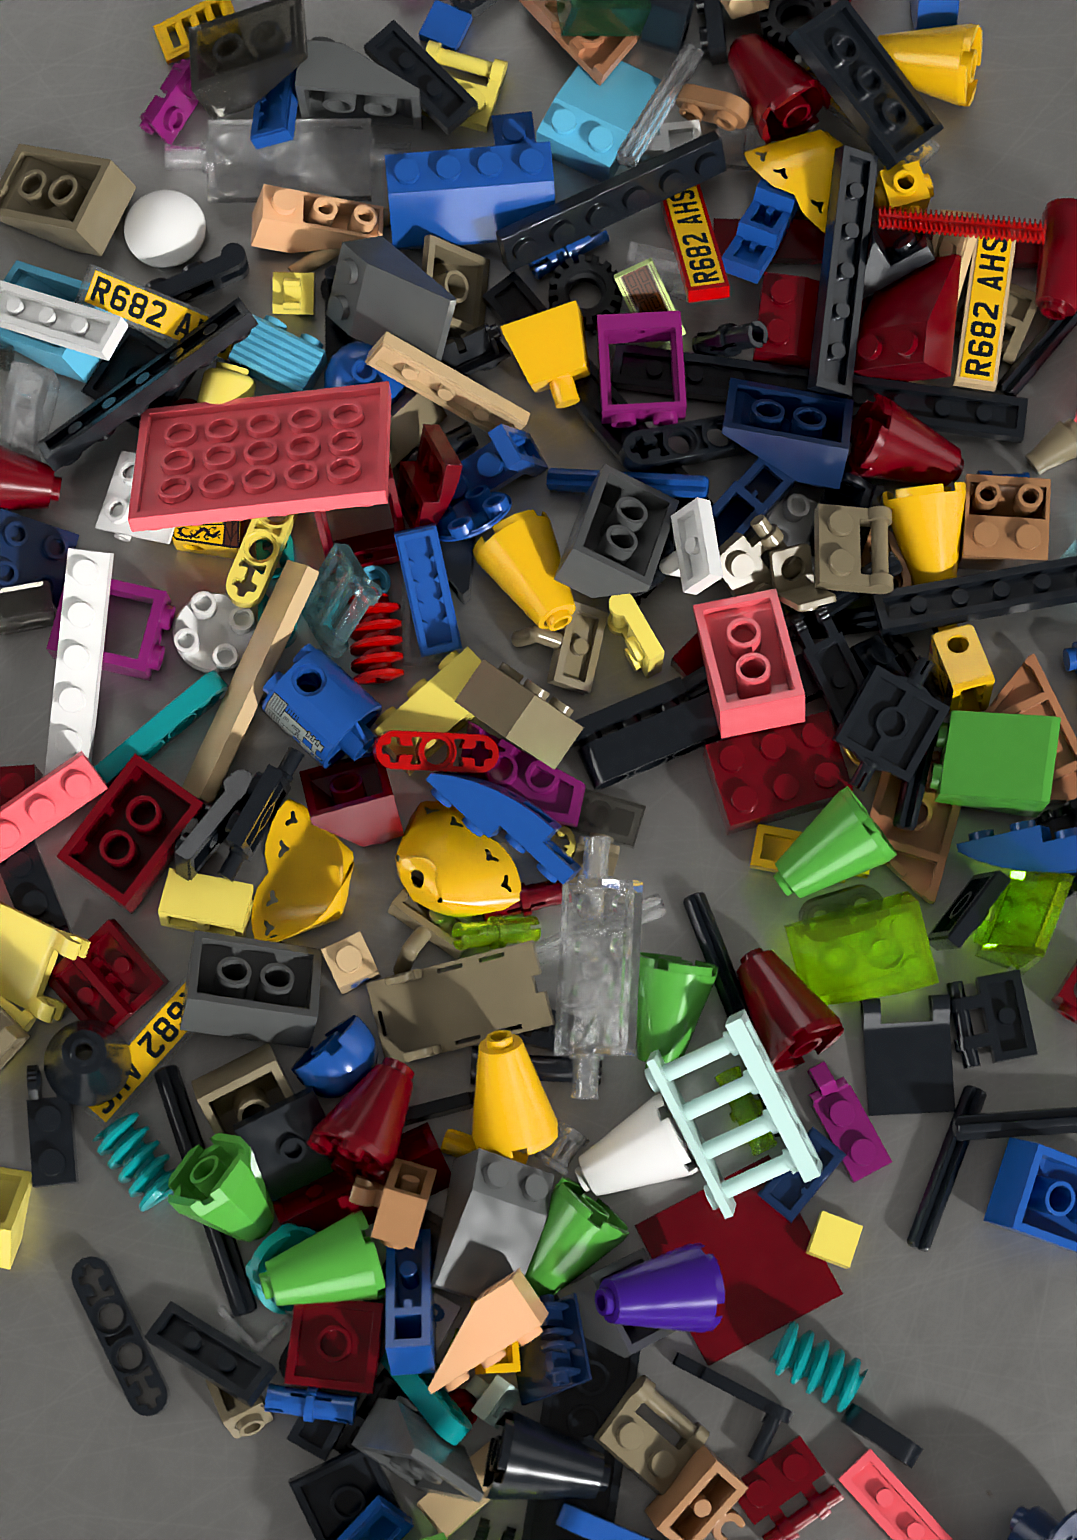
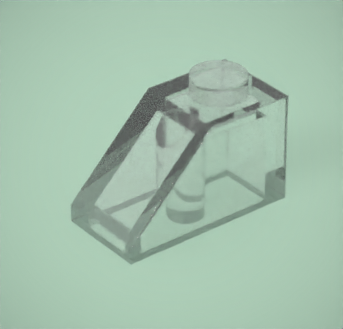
M12 361L2 399L0 445L38 461H42L43 455L36 443L49 434L61 387L53 369Z

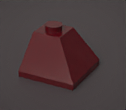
M373 751L365 753L356 761L346 758L329 768L324 769L322 766H317L299 771L312 825L362 847L372 844H384L394 838L404 836L387 770L376 761Z

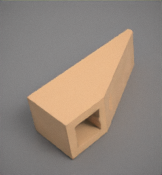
M263 184L252 212L251 246L286 253H300L341 248L342 242L383 236L384 207Z
M520 1268L484 1290L475 1301L428 1387L431 1394L442 1387H445L448 1392L454 1390L470 1378L467 1372L481 1363L483 1368L486 1369L506 1355L504 1348L518 1341L520 1346H523L543 1332L541 1325L549 1312Z

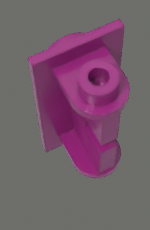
M191 57L189 61L182 59L179 64H173L172 70L160 87V90L167 95L165 98L155 95L145 112L140 115L142 122L139 127L150 135H153L156 131L167 146H171L212 82L211 78L194 57Z

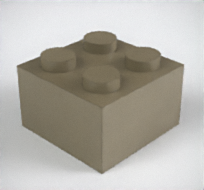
M483 659L454 702L503 737L555 770L584 728L569 718L574 710L554 696L549 702H546L550 694L528 678L521 685L520 681L524 676L506 663L502 662L499 668H496Z

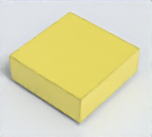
M821 1211L819 1212L806 1254L845 1269L850 1268L863 1226Z

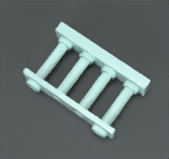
M745 1009L728 1017L725 1025L727 1031L723 1032L724 1037L667 1064L658 1049L650 1053L646 1062L648 1068L644 1069L652 1090L655 1093L661 1091L707 1182L703 1188L708 1202L714 1210L720 1208L725 1219L734 1215L736 1202L733 1196L788 1171H791L793 1174L799 1171L804 1183L821 1176L823 1166ZM730 1053L733 1056L740 1054L747 1070L743 1071L742 1077L685 1103L674 1079ZM750 1092L753 1095L760 1094L767 1109L762 1111V1116L705 1142L694 1118ZM770 1131L772 1134L780 1133L787 1147L782 1149V1155L728 1180H724L714 1157Z

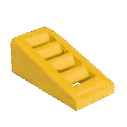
M204 0L153 26L167 65L243 38L241 26L231 0ZM223 15L225 23L218 26L215 17ZM207 20L210 31L203 33L200 22ZM188 26H192L196 38L190 41L184 29ZM174 31L177 32L181 43L176 48H174L169 33Z

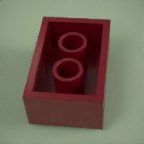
M828 710L805 716V722L746 733L705 745L703 758L727 835L757 827L758 824H768L824 808L839 790L841 791L847 786L852 792L854 791L853 787L848 784L850 777L840 746L832 741L835 730Z
M134 754L56 857L66 867L133 914L175 858L173 851L179 838L186 832L191 833L199 823V817L205 808V804L140 756Z

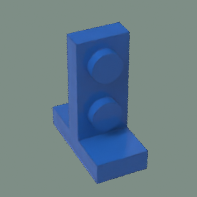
M500 424L487 432L492 441L461 461L463 466L460 479L449 506L453 507L465 500L466 492L475 486L485 484L490 492H497L523 474L536 477L549 469L530 433L504 424Z

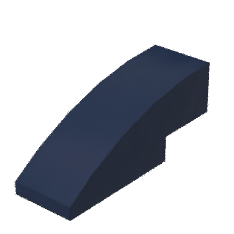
M759 457L738 481L735 480L711 507L718 548L735 532L744 535L746 538L754 530L750 525L752 519L760 514L766 517L794 487L795 480Z

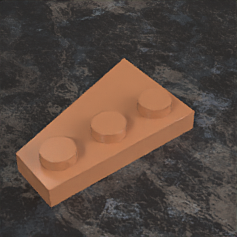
M519 0L599 86H601L641 38L643 26L600 0Z

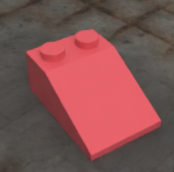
M771 589L693 605L711 700L721 738L805 722V692L777 590Z

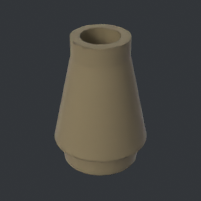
M1072 418L1065 422L1058 421L1035 448L1025 455L1027 462L1038 476L1077 457V423Z

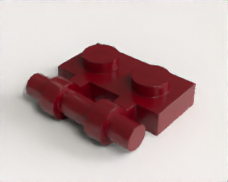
M798 1435L740 1477L748 1489L737 1502L753 1525L767 1515L773 1521L775 1527L762 1536L764 1540H796L800 1537L799 1531L818 1517L822 1521L832 1514L830 1509L842 1501L844 1497L834 1484L820 1494L815 1489L812 1483L826 1472L801 1436ZM801 1492L808 1503L789 1517H786L780 1506Z

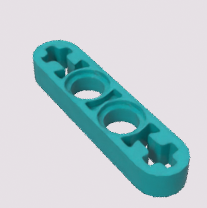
M211 671L201 677L94 767L108 788L134 754H137L147 762L224 697L229 685L216 671Z

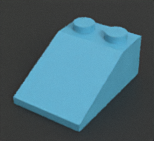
M621 61L601 86H599L578 65L549 107L536 131V142L550 141L552 159L599 182L612 178L630 148L633 137L637 135L659 94L664 81Z
M16 260L3 280L111 313L84 302L90 283ZM0 327L1 344L60 375L87 383L101 361V358Z

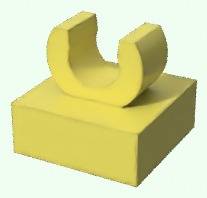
M273 272L272 314L314 315L315 273Z

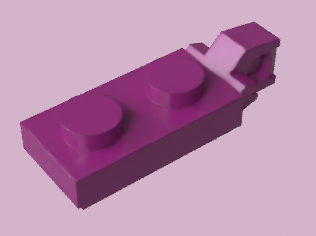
M825 1061L811 1067L807 1073L817 1090L809 1094L813 1103L811 1107L828 1139L847 1154L841 1163L852 1183L892 1163L852 1086L848 1085L844 1076L835 1080Z

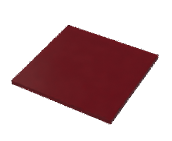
M767 1155L725 1177L724 1180H728L771 1160V1158ZM768 1181L733 1196L736 1208L734 1215L727 1219L724 1218L720 1208L714 1210L711 1207L704 1189L634 1225L651 1259L683 1245L696 1243L703 1244L705 1247L701 1248V1250L705 1254H713L716 1258L723 1276L725 1303L717 1304L715 1317L722 1316L720 1324L713 1331L703 1333L690 1332L707 1366L843 1294L826 1261L806 1254L812 1234L801 1214L799 1213L791 1223L757 1195Z

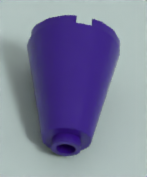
M701 1243L683 1245L603 1279L595 1293L596 1309L611 1324L696 1333L713 1331L720 1324L722 1316L715 1317L717 1304L725 1303L723 1276L718 1262L713 1254H705L701 1250V1248L705 1247Z

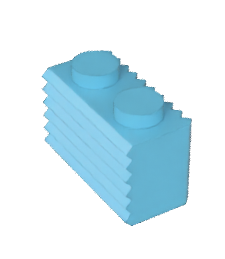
M252 314L259 325L251 330L246 339L234 344L233 349L229 353L231 364L248 369L249 377L269 385L271 388L282 393L312 390L327 364L326 351L322 349L323 344L311 335L302 333L299 338L287 332V326L273 316L265 315L264 319H261Z

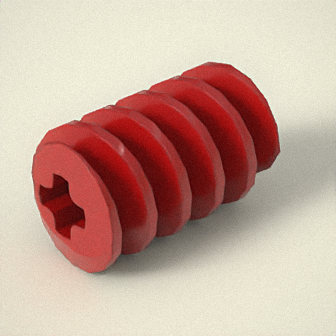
M365 592L350 596L348 598V605L353 610L348 614L349 622L355 626L349 630V636L352 640L356 641L350 646V653L357 658L351 662V671L359 674L352 679L359 685H376L388 683L395 678L403 676V669L392 667L393 662L404 659L403 653L391 650V646L402 643L403 638L390 634V630L402 626L401 620L390 618V613L401 610V604L389 601V595L379 592Z

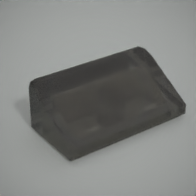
M44 580L0 588V636L53 626L57 606L48 581Z

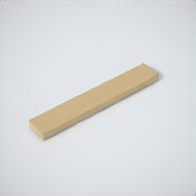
M287 560L182 785V788L193 796L208 803L214 802L264 694L263 687L272 677L318 578L319 571L307 565Z

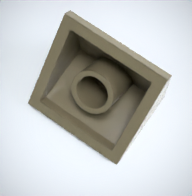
M429 234L424 238L422 270L457 299L447 337L461 338V334L485 323L486 304L483 302L482 295L488 290L490 260Z

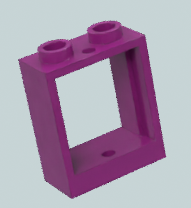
M681 311L597 315L596 332L602 424H611L614 428H630L635 426L636 422L653 421V424L656 426L677 424L678 420H685L687 403ZM670 341L673 402L612 405L609 344Z
M111 579L110 595L152 604L138 658H130L104 651L102 670L151 681L153 670L159 671L161 668L165 646L160 644L164 630L170 631L173 625L176 608L171 605L172 601L167 591ZM64 587L46 648L53 659H57Z

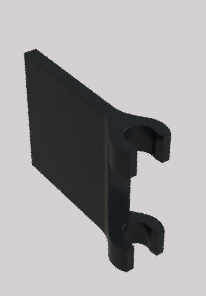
M949 994L928 995L931 1021L881 1023L880 998L860 999L868 1116L955 1112Z

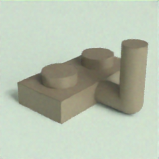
M574 601L576 609L571 615V622L559 629L558 632L551 631L550 629H540L535 625L515 631L511 635V642L516 647L539 643L554 648L546 683L580 694L591 693L608 612Z
M413 876L411 879L414 884L422 887L423 881ZM404 887L390 904L388 913L413 929L414 932L401 948L393 967L394 974L410 971L418 953L428 941L456 960L459 959L480 933L484 923L474 916L460 918L434 912L413 901Z

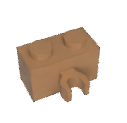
M396 1158L385 1185L371 1178L357 1175L349 1202L360 1206H374L378 1208L371 1234L372 1238L379 1239L383 1245L393 1249L415 1248L437 1169Z
M703 1445L688 1460L664 1495L658 1494L644 1511L654 1526L669 1540H704L709 1533L716 1540H728L721 1532L724 1523L733 1521L740 1528L745 1526L742 1517L732 1507L747 1491L748 1487L730 1466L706 1445Z

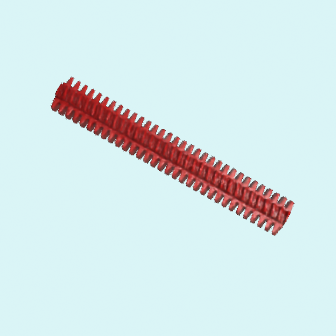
M881 205L879 207L878 224L879 229L882 227V230L887 227V230L892 228V231L897 228V231L902 229V232H905L907 229L908 232L912 230L915 233L918 230V233L923 231V234L928 231V234L933 232V235L938 232V235L943 233L944 236L947 233L949 236L954 233L955 237L958 234L959 237L964 234V237L969 235V238H972L973 235L975 238L980 236V239L984 236L985 239L990 237V240L995 237V240L1000 238L1003 241L1006 238V241L1011 239V242L1016 239V242L1021 240V243L1026 240L1027 243L1032 241V244L1037 241V244L1042 242V245L1045 244L1047 220L1042 224L1040 219L1039 224H1037L1036 219H1034V223H1031V218L1026 223V218L1021 222L1020 217L1018 222H1016L1015 217H1013V221H1010V216H1008L1007 221H1005V216H1003L1001 221L999 215L997 220H995L994 215H992L990 220L988 214L986 219H984V214L979 219V214L974 218L973 213L971 218H969L968 213L964 217L963 212L958 217V212L953 216V211L948 216V211L943 215L942 210L940 215H938L937 210L933 214L932 209H930L929 214H927V209H925L923 214L921 208L919 213H917V208L912 213V209L909 208V212H907L906 207H904V212H902L901 207H899V211L896 210V206H894L893 211L891 206H889L888 210H886V205H884L883 210H881Z

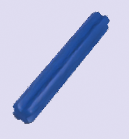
M550 468L547 472V489L586 493L600 470ZM620 471L671 497H698L705 499L709 494V478L703 475Z

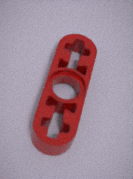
M389 730L381 733L374 741L373 755L381 766L389 769L484 773L496 765L499 758V749L492 738L482 734ZM391 737H396L398 745L413 746L412 737H418L419 740L415 748L418 763L411 764L413 755L399 754L396 756V762H390V755L382 752L383 745H389ZM433 739L443 741L448 750L447 757L439 764L430 763L424 755L426 744ZM454 740H461L459 744L461 749H473L476 747V741H481L482 749L489 751L488 758L481 759L480 766H475L474 758L458 757L460 765L453 766L457 754Z

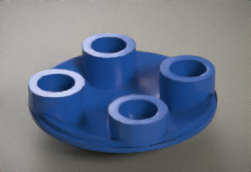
M485 484L471 488L466 492L465 500L453 507L448 506L441 520L436 525L439 540L444 542L459 541L475 537L489 530L509 512L512 506L510 496L502 492H490Z

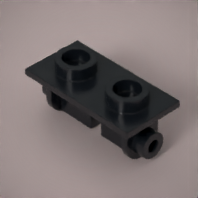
M485 323L460 335L465 347L458 351L453 339L446 341L441 362L467 377L480 370L487 371L495 368L502 360L511 357V354L500 341L502 335L497 324L488 326Z

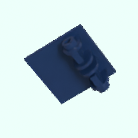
M0 508V600L3 596L56 614L65 583L68 548H76L79 535Z
M571 1293L555 1300L554 1295L539 1297L549 1314L541 1325L543 1332L523 1346L519 1344L521 1372H516L521 1406L592 1380L576 1293Z

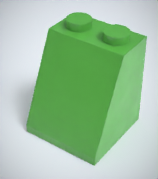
M951 710L946 722H942L937 731L935 747L942 748L940 764L933 763L929 780V788L936 789L934 802L1037 818L1050 803L1061 718Z

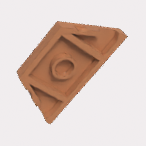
M1035 654L1027 657L984 712L1061 718L1050 803L1065 804L1077 798V738Z
M933 751L917 826L914 830H903L893 826V818L902 780L886 771H881L869 816L877 823L897 853V856L884 864L929 904H934L936 901L961 806L934 802L936 789L929 788V780L933 763L940 764L941 752Z

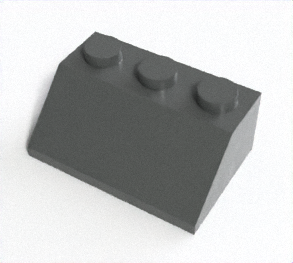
M604 464L584 496L554 580L591 598L648 591L672 524L671 515L676 512L679 500Z
M195 930L183 996L180 1030L309 1049L318 1019L323 954L321 949Z

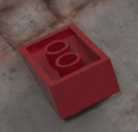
M960 255L935 257V260L873 294L859 325L854 372L866 377L903 382L951 377L962 258Z
M764 272L757 321L762 322L766 326L768 339L766 344H762L763 347L754 348L752 361L810 368L820 281L803 276ZM867 296L862 299L860 322L872 297Z

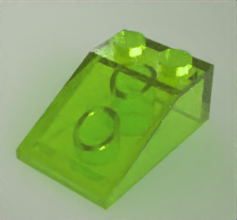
M1011 871L1007 876L1012 880L993 904L994 907L989 920L985 919L976 929L972 942L979 944L975 956L1011 971L1019 969L1020 974L1024 975L1044 958L1075 876L1067 873Z
M908 891L784 926L796 974L826 1005L898 995L939 983L919 900Z

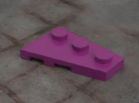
M471 721L468 722L466 734H482L492 738L498 746L499 758L496 765L487 772L457 773L481 778L505 787L545 811L560 825L577 828L586 788L583 782L557 768L555 770L542 761L519 750L515 745L484 731L482 727ZM476 741L475 748L462 749L461 757L474 758L475 766H480L481 759L488 758L489 755L488 750L482 749L481 741Z

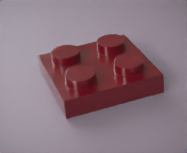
M356 1300L294 1305L284 1384L374 1394L385 1304Z

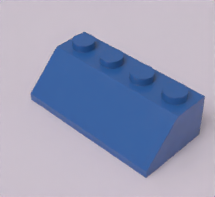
M550 141L385 155L392 245L398 250L424 248V238L429 234L457 246L498 242L495 231L555 204Z

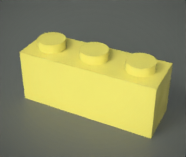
M468 646L460 654L457 650L451 652L438 665L441 671L429 681L425 678L421 679L408 691L407 696L409 699L398 709L392 706L378 717L375 722L378 727L373 730L374 734L378 737L381 733L389 730L458 733L475 716L454 701L482 662L481 659ZM391 737L389 745H383V748L395 761L397 755L408 754L413 755L411 764L418 763L415 755L418 737H412L413 746L398 745L396 737ZM439 739L429 741L424 749L426 759L428 760L445 743ZM405 770V772H406L409 776H410L414 771H416V770Z

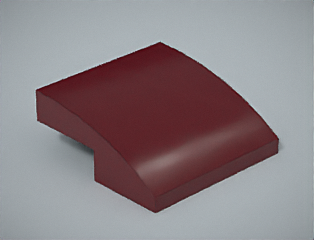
M423 424L417 461L400 462L396 490L401 512L410 529L433 523L437 525L447 510L460 479L463 465L442 428L437 424Z
M108 919L88 939L91 944L86 957L81 958L77 956L76 960L64 957L53 968L48 985L79 1020H98L118 1029L170 981L115 919Z

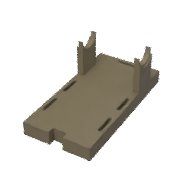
M534 940L423 969H413L366 983L384 1058L390 1057L406 1063L480 1044L489 1033L522 1024L521 1029L510 1031L516 1035L555 1025L547 991L538 992L534 977L542 974ZM504 953V956L484 962L481 960V958ZM458 964L463 965V967L449 970L446 972L441 973L440 969ZM476 1035H480L481 1039L462 1044L458 1043V1040L473 1037Z

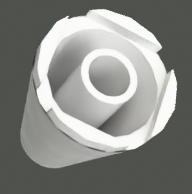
M662 1093L654 1095L580 1155V1166L575 1168V1173L586 1192L592 1190L596 1196L690 1176L700 1171V1168L695 1158L691 1159L688 1151L689 1147L668 1105H665Z

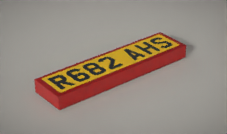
M700 184L661 201V208L688 303L730 297L729 281Z

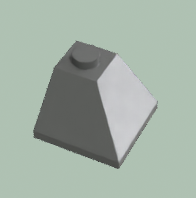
M644 1248L583 1277L556 1293L558 1298L576 1293L584 1337L624 1358L677 1331L611 1324L596 1309L595 1293L599 1289L601 1281L650 1260Z

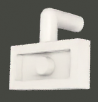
M698 497L671 515L676 550L659 563V569L663 574L681 577L683 592L697 595L723 578L710 500Z

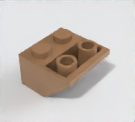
M966 474V499L958 568L995 571L1048 561L1051 479Z

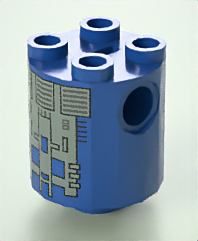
M309 643L296 654L293 659L294 665L285 674L278 671L266 682L263 691L267 695L261 702L262 710L324 769L340 761L346 754L353 761H356L369 750L377 738V735L370 729L378 719L382 711V705L327 654Z

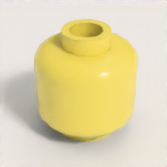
M217 362L215 368H208L203 373L197 403L223 404L237 398L254 397L256 383L248 376V369Z

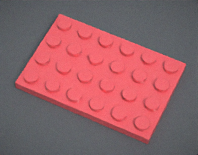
M389 381L237 398L223 404L202 402L147 409L141 414L128 513L131 531L160 530L190 525L199 526L208 523L243 521L253 518L286 516L316 511L325 512L334 509L387 504L392 396Z

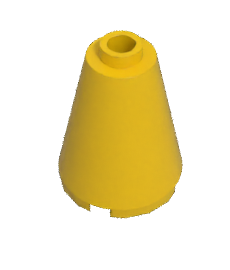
M968 23L880 34L878 36V41L916 91L957 106L969 107L971 105L978 79H974L976 66L981 65L982 28L978 24Z
M955 482V491H952L951 486L944 487L943 484H933L895 490L896 498H894L891 492L882 493L883 505L892 510L891 527L909 570L912 585L957 577L966 499L965 482Z
M526 510L499 521L492 527L495 534L485 542L481 536L476 542L473 554L477 563L540 629L556 631L565 627L571 622V615L575 612L576 606L570 587L554 580L561 561V554L548 515L542 511V515L538 516L535 510Z
M496 1030L489 1033L478 1046L471 1137L474 1141L475 1149L480 1148L506 1158H513L512 1151L527 1148V1154L531 1155L550 1146L558 1137V1121L522 1038L508 1030Z

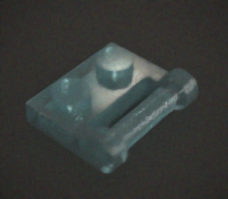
M335 543L318 570V578L301 614L322 650L331 657L341 658L349 646L347 640L369 606H373L378 602L383 591L377 583L368 578L350 546ZM354 593L355 598L334 629L333 624Z

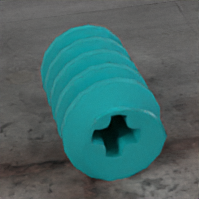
M134 1112L114 1121L102 1130L92 1142L103 1139L97 1150L101 1156L114 1153L108 1161V1167L112 1170L124 1167L118 1176V1180L122 1184L134 1181L128 1194L132 1198L145 1195L138 1206L140 1211L144 1212L167 1198L168 1194L173 1193L168 1187V1179L176 1168L165 1171L163 1167L171 1156L169 1153L158 1157L154 1156L153 1153L159 1146L160 1141L158 1139L148 1143L143 1141L150 1128L147 1125L135 1129L133 1124L140 1114Z
M792 1321L779 1340L768 1363L772 1359L777 1360L775 1368L777 1376H780L788 1368L792 1369L790 1380L792 1385L798 1383L803 1377L807 1378L806 1393L809 1395L819 1386L822 1387L821 1402L824 1404L836 1395L838 1397L837 1411L841 1413L847 1408L857 1393L868 1369L859 1374L861 1360L856 1357L844 1365L845 1350L839 1348L829 1356L830 1341L823 1339L814 1347V1332L808 1330L798 1338L799 1323Z

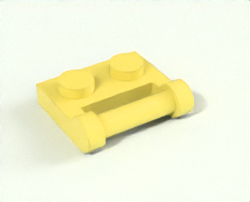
M429 40L425 51L438 64L489 78L487 87L454 78L478 102V110L460 126L487 133L506 75L508 62L497 58L492 62L442 48V43ZM422 110V115L429 117V116Z
M631 594L611 596L609 599L610 614L607 626L612 634L622 636L625 640L627 648L624 649V653L635 672L641 669L647 679L661 672L665 651Z

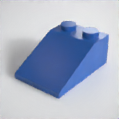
M1010 1137L983 1221L1077 1253V1158L1039 1143Z

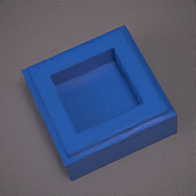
M435 0L419 31V40L426 43L429 40L442 43V48L457 52L473 21L472 14Z

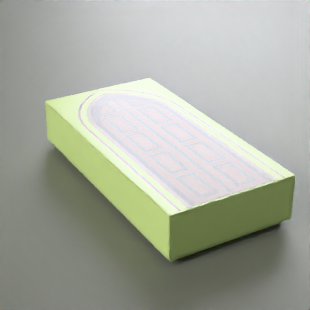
M652 258L646 259L614 275V279L630 313L676 311ZM682 324V336H683V335L686 334V331H685V328H684V326H683V324ZM670 341L645 342L647 347L657 348Z

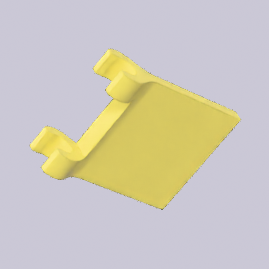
M0 901V995L8 1001L27 1009L41 1021L51 1023L53 1019L61 1021L67 1005L57 999L44 996L45 988L58 955L61 954L72 960H76L77 956L85 958L91 942L81 936L57 929Z

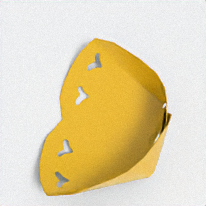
M820 129L745 151L744 156L748 164L775 188L794 194L804 215L825 233L835 149L843 146V144L829 132H823ZM755 153H767L765 161H761V156ZM785 168V173L788 178L784 179L781 173H776L773 170H780ZM811 200L823 202L822 213H819L818 207L813 205Z
M288 799L277 811L265 844L264 854L268 873L257 887L251 916L252 932L254 938L258 940L279 942L337 921L343 914L348 897L349 883L355 863L353 862V851L337 835L312 825L307 807ZM294 811L298 822L286 826V821L291 819V812ZM280 840H283L284 844L289 847V850L280 858L278 856L279 851L282 849ZM274 890L278 902L272 903L267 907V902L271 900L270 892ZM264 921H268L271 926L275 927L268 935H265L267 927L264 925Z
M439 801L420 802L410 816L395 856L397 874L413 901L434 912L461 918L505 910L521 900L519 895L521 892V881L517 868L510 855L498 842L485 835L479 837L471 832L462 822L465 816L453 805L448 808ZM424 808H429L430 810L438 809L439 811L427 814ZM454 816L456 822L461 823L463 827L450 825L451 817ZM485 849H488L491 856L497 858L498 861H487ZM413 870H419L424 875L422 887L416 886L412 881L411 873ZM505 875L508 876L507 885L511 888V892L501 887ZM439 898H442L443 902L439 903Z

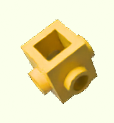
M902 160L890 170L884 167L879 171L875 184L873 201L875 209L879 212L880 205L881 210L886 205V210L891 206L893 211L894 206H896L897 211L901 207L902 212H904V207H906L907 212L911 208L912 213H914L915 208H917V213H919L921 208L924 214L931 197H934L931 177L929 173L923 174L919 160L910 163Z

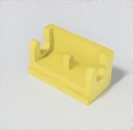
M169 867L158 908L161 926L190 932L198 930L246 938L254 901L252 899L253 884L238 881L231 882L227 879L199 873L196 874L192 881H187L176 874V869Z

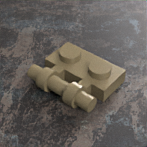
M763 514L756 516L750 522L751 527L757 533L751 540L747 541L744 535L735 532L719 547L723 578L720 580L733 597L773 589L771 568L769 569L760 556L766 550L771 552L788 546L783 541L784 534L776 524H770ZM791 556L784 561L781 571L785 579H794L799 575L802 569L801 560L797 556Z

